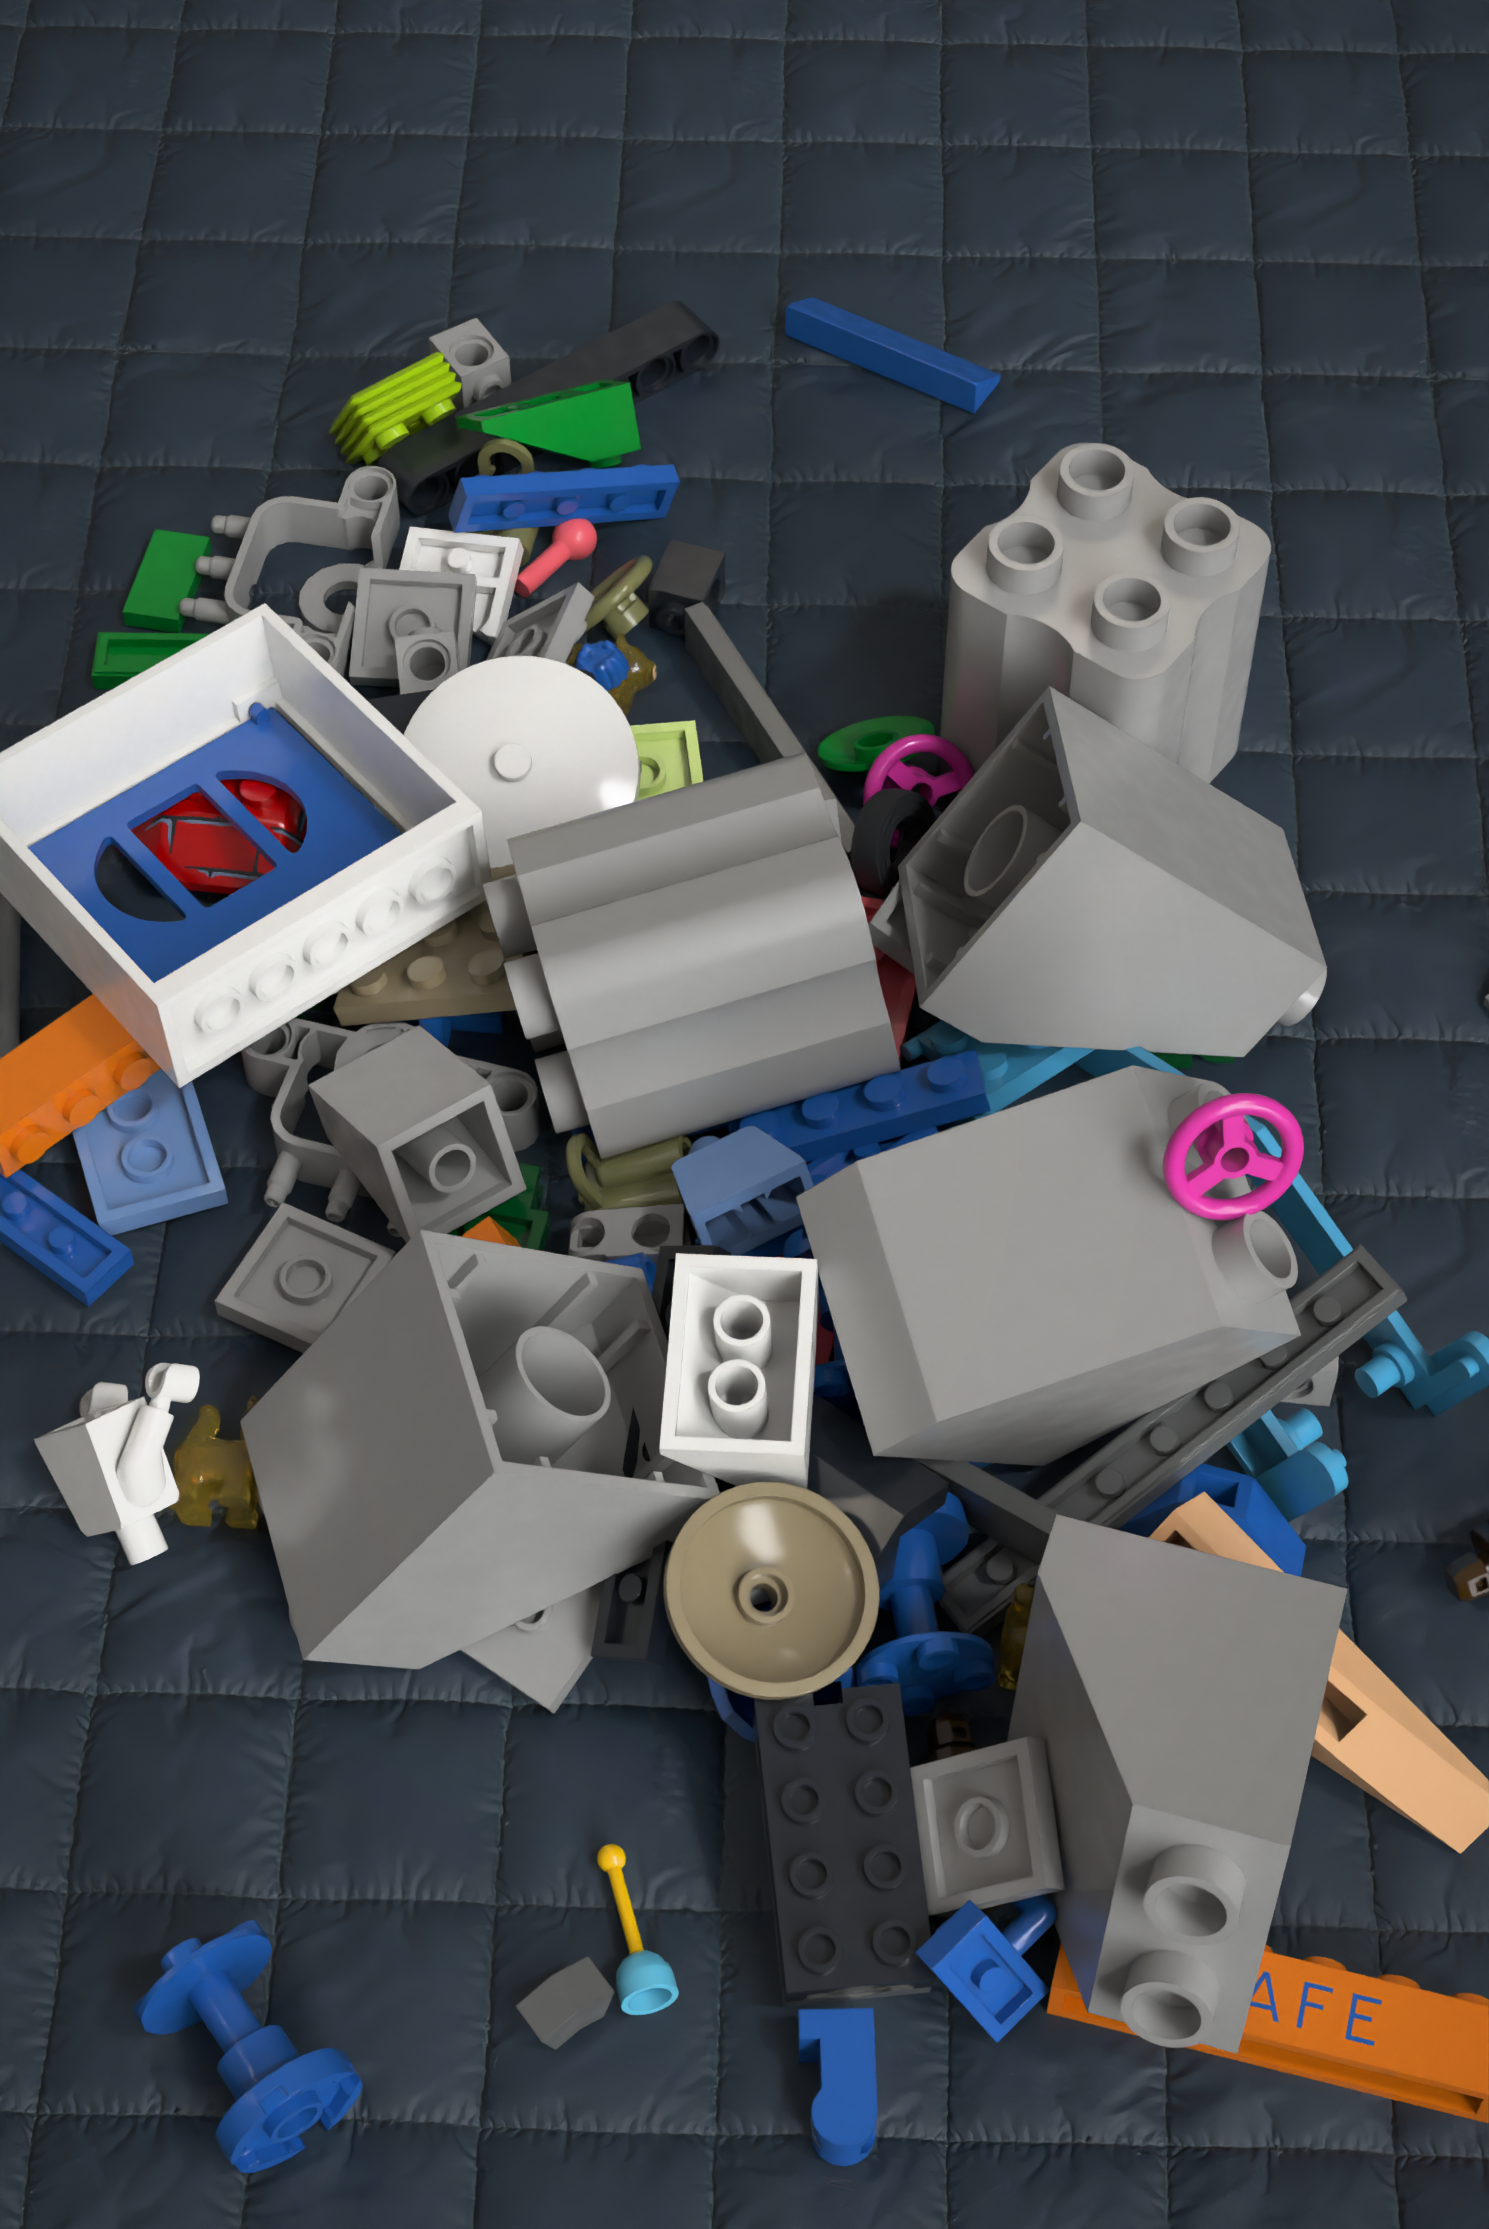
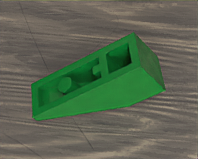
M602 379L456 417L458 428L497 439L506 438L533 449L566 458L588 461L590 468H605L622 463L621 454L641 449L630 382Z

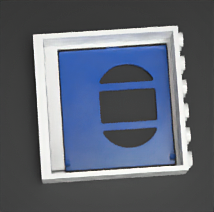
M265 603L0 752L1 894L179 1088L486 900L483 884L492 882L482 810ZM220 780H257L272 784L289 793L301 805L307 817L306 836L299 851L296 853L289 852ZM193 793H201L274 867L270 872L211 907L202 906L130 831ZM109 845L116 846L178 911L184 920L173 922L147 921L127 915L111 905L97 886L98 864L106 847Z

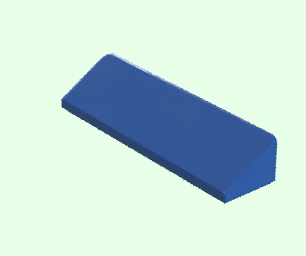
M814 297L790 303L785 309L786 336L973 414L1001 379V374Z

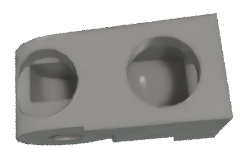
M685 1204L583 1212L575 1216L570 1222L568 1256L602 1262L643 1252L657 1265L660 1246L693 1245V1236Z

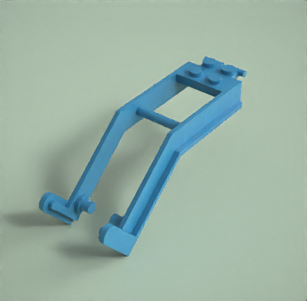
M943 1020L900 1046L901 1054L908 1062H911L920 1055H923L930 1061H935L974 1049L977 1051L983 1070L991 1111L936 1126L938 1133L997 1113L1073 1063L1096 1078L1132 1065L1186 1076L1141 1046L1125 1050L984 1043ZM1245 1115L1259 1152L1280 1158L1282 1149L1267 1127L1249 1115ZM1298 1172L1290 1187L1270 1206L1321 1276L1349 1254L1353 1248ZM1245 1174L1246 1177L1254 1182L1257 1188L1266 1181L1265 1179ZM1395 1310L1363 1336L1373 1350V1358L1355 1371V1379L1362 1391L1371 1398L1378 1397L1394 1386L1401 1389L1415 1410L1426 1404L1436 1417L1489 1386V1339L1480 1332L1469 1331L1429 1356L1398 1311ZM1301 1408L1285 1420L1276 1418L1272 1411L1269 1410L1226 1444L1246 1474L1255 1477L1288 1522L1330 1500L1348 1486V1476L1344 1468L1347 1465L1345 1457L1337 1449L1331 1450L1325 1444L1315 1441L1322 1436V1427L1315 1415L1306 1408Z

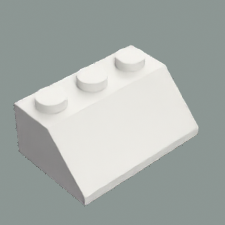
M676 1253L659 1447L660 1455L735 1486L756 1482H780L807 1489L819 1311L817 1259Z

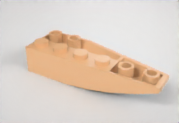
M1205 1491L1176 1508L1148 1537L1283 1572ZM1339 1628L1311 1756L1461 1854L1489 1827V1780Z

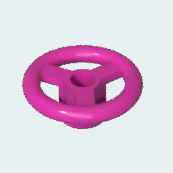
M929 734L907 736L889 745L873 762L864 785L863 804L865 805L880 790L897 788L911 791L919 783V794L925 797L931 807H933L938 797L957 790L958 795L974 774L965 755L950 741ZM913 753H932L943 758L953 771L934 777L922 768L912 764H903L900 760ZM895 828L890 847L897 850L899 830Z
M1237 1093L1213 1099L1187 1115L1171 1135L1163 1158V1174L1166 1186L1174 1200L1181 1207L1202 1218L1232 1220L1238 1219L1246 1213L1249 1215L1255 1214L1279 1199L1296 1178L1304 1154L1302 1131L1294 1115L1281 1103L1267 1096ZM1244 1115L1263 1118L1277 1129L1282 1141L1280 1158L1259 1152L1254 1143L1253 1132ZM1193 1143L1203 1164L1186 1175L1185 1160L1187 1152ZM1249 1174L1266 1180L1253 1191L1235 1198L1217 1199L1203 1195L1224 1178L1234 1179Z

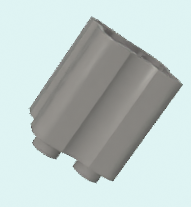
M1076 443L1063 448L1030 480V490L1022 505L1007 518L985 526L957 554L952 562L940 737L950 741L960 749L969 761L975 775L1048 686L1210 784L1233 758L1238 747L1271 552V543L1267 534L1254 523L1236 515L1229 506L1220 501L1204 497L1188 499L1173 493L1162 486L1151 475L1148 468L1132 461L1126 453L1114 446L1102 443ZM938 756L939 774L942 775L953 771L951 766Z
M806 752L508 838L507 842L516 874L483 884L504 958L538 950L536 954L504 963L526 1040H531L535 1053L566 1044L567 1047L566 1051L535 1059L537 1072L556 1134L591 1125L601 1159L865 1082L879 1075L900 1071L899 1058L880 985L875 952L862 898L840 837L833 826Z

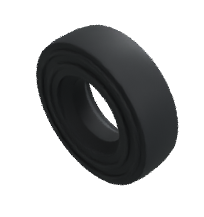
M897 788L883 789L875 793L862 808L853 832L851 861L855 878L865 892L876 897L886 898L898 882V865L936 821L933 809L925 797L909 790ZM898 825V848L893 861L890 862V843L894 830Z

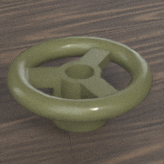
M639 555L631 559L590 592L595 598L585 618L587 622L585 632L602 620L605 623L603 628L614 640H617L646 616L649 609L634 591L642 584L652 570L653 561L650 557Z

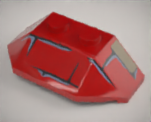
M220 780L289 852L296 853L299 851L306 836L307 817L301 805L289 793L272 784L257 780ZM193 793L130 830L187 890L231 895L274 869L201 793ZM113 845L114 849L123 856L120 850Z

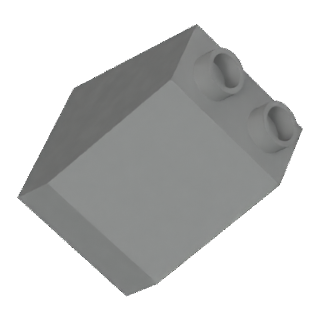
M1048 686L898 865L919 1007L980 1042L1125 1050L1141 1046L1149 1052L1245 1057L1276 1022L1282 1026H1292L1301 1021L1315 1006L1325 986L1327 966L1284 830Z
M1132 1065L858 1160L796 1197L814 1259H817L818 1273L873 1456L1045 1466L1301 1336L1286 1290L1291 1288L1297 1281V1260L1290 1241L1278 1223L1263 1211L1252 1215L1246 1213L1242 1217L1232 1220H1211L1196 1216L1185 1210L1174 1200L1164 1180V1152L1174 1130L1187 1115L1199 1106L1218 1097L1230 1095L1223 1086L1208 1080ZM1193 1143L1187 1152L1185 1160L1186 1175L1203 1164ZM1243 1175L1234 1179L1224 1178L1203 1195L1217 1199H1229L1247 1194L1251 1190L1246 1176Z
M420 1229L243 1417L240 1423L258 1488V1502L268 1525L289 1605L290 1623L297 1636L303 1660L421 1669L608 1579L615 1573L618 1574L651 1558L654 1547L665 1540L674 1542L687 1520L703 1504L720 1494L714 1476L660 1455L659 1447L668 1342L643 1269ZM634 1408L640 1426L637 1465L634 1476L629 1478L625 1477L622 1468L632 1409ZM644 1442L650 1457L649 1462L642 1455Z
M1056 1514L1037 1574L1007 1742L1023 1737L1045 1739L1065 1890L1044 1895L1056 1906L1057 1919L1054 1924L1087 2012L1124 2022L1135 2034L1156 2045L1184 2048L1200 2043L1238 2054L1292 1843L1347 1589Z

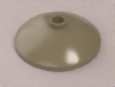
M756 1482L736 1486L714 1496L703 1504L681 1528L672 1544L665 1566L663 1581L665 1609L669 1624L679 1645L701 1672L724 1688L741 1695L764 1700H784L805 1696L824 1688L844 1674L856 1662L869 1642L875 1627L879 1607V1582L875 1563L866 1541L854 1523L838 1507L819 1494L799 1486L780 1482ZM758 1589L768 1594L771 1600L770 1611L761 1612L752 1606L750 1602L751 1590Z

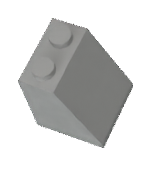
M420 1025L308 1085L327 1138L406 1243L420 1229L447 1234L527 1189L491 1084Z

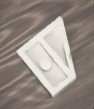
M410 527L399 570L475 574L477 589L473 634L493 646L503 622L508 618L524 549L519 538L465 532L454 533V531Z

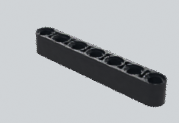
M682 301L667 303L396 443L382 455L377 466L387 469L394 475L398 500L414 515H425L453 501L460 478L480 475L478 467L479 451L486 442L497 439L458 428L456 417L602 379L630 382L633 404L635 405L707 366L719 349V336ZM524 446L531 453L532 458L544 453V451ZM498 452L490 457L491 465H494L496 468L493 476H501L521 465L516 457L505 452Z

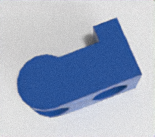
M874 2008L798 2009V2063L819 2062L820 2091L813 2100L810 2137L813 2148L822 2159L830 2164L838 2166L857 2164L869 2155L874 2147L876 2137L878 2103Z

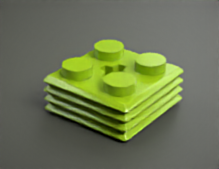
M435 352L350 397L331 424L328 433L336 436L334 444L342 445L340 453L347 455L345 463L354 465L364 459L367 466H374L379 463L382 455L390 447L409 435L412 436L445 419L456 410L452 400L459 393L462 383L454 381L456 373L449 372L450 363L443 362L444 353Z

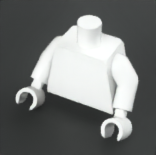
M159 1363L150 1368L145 1378L146 1392L151 1397L149 1406L144 1396L128 1401V1390L123 1384L99 1382L81 1398L79 1405L80 1418L34 1439L80 1530L87 1537L115 1531L130 1565L148 1560L168 1549V1545L154 1516V1513L179 1501V1491L163 1449L174 1416L169 1414L168 1411L171 1401L189 1403L194 1399L198 1391L200 1378L199 1370L195 1366Z

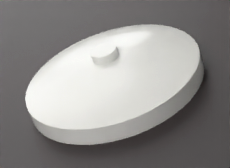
M509 656L486 660L456 673L432 691L412 716L404 733V736L482 810L490 868L513 864L507 842L508 838L638 801L641 778L640 760L633 733L623 711L613 697L595 680L578 669L558 661L535 656Z

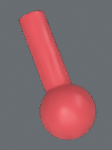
M572 519L559 526H555L552 533V544L518 574L514 590L520 596L527 598L567 560L577 561L590 556L597 544V533L592 523L586 519Z

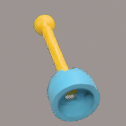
M607 1844L599 1850L597 1863L604 1872L608 1873L630 1953L629 1956L622 1960L616 1971V1990L622 2011L630 2015L654 2013L668 2007L677 1999L679 1991L674 1973L669 1963L664 1961L660 1955L644 1950L622 1872L626 1862L625 1852L616 1844Z

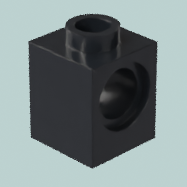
M671 539L648 587L649 627L663 630L670 634L685 636V608L701 602L707 605L715 616L725 594V552Z

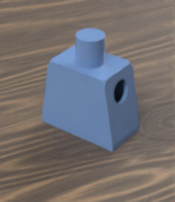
M755 1126L744 1127L721 1139L715 1136L702 1137L694 1142L687 1156L676 1160L671 1166L700 1245H716L731 1252V1256H740L804 1224L796 1197L814 1187L806 1162L800 1155Z

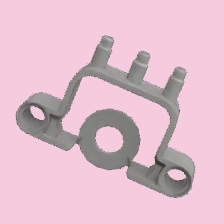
M365 466L352 472L345 482L338 503L294 496H280L267 500L258 506L251 517L237 515L214 516L211 522V529L214 533L224 534L229 538L243 539L236 558L200 556L196 561L195 568L198 574L209 575L213 579L227 580L224 594L225 601L202 597L198 599L185 597L180 603V613L183 616L194 617L199 621L227 625L250 612L251 610L247 609L250 602V588L257 583L266 556L277 545L287 542H298L346 549L348 551L357 548L371 549L374 560L366 565L337 564L323 568L308 578L300 590L299 610L306 626H303L300 618L278 615L348 681L355 607L348 601L344 615H340L326 608L325 602L336 591L343 589L357 590L359 568L386 569L400 529V512L396 479L390 471L379 466Z
M293 1018L241 1050L248 1085L256 1092L276 1097L272 1106L270 1120L278 1158L267 1181L268 1188L264 1195L266 1204L275 1208L280 1207L285 1201L286 1196L291 1193L296 1179L331 1188L325 1214L333 1222H341L345 1219L357 1195L372 1198L334 1146L298 1138L292 1134L305 1106L304 1096L309 1089L307 1074L314 1065L334 1069L335 1071L415 1028L414 1026L404 1022H382L364 1026L354 1032ZM456 1055L491 1084L514 1152L531 1146L538 1138L541 1127L538 1089L535 1081L527 1073L518 1069ZM389 1220L387 1224L388 1232L395 1237H402Z

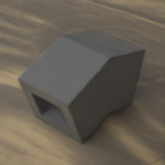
M587 1956L551 1975L519 2002L516 2008L540 2041L556 2050L580 2029L604 2017L615 1992Z

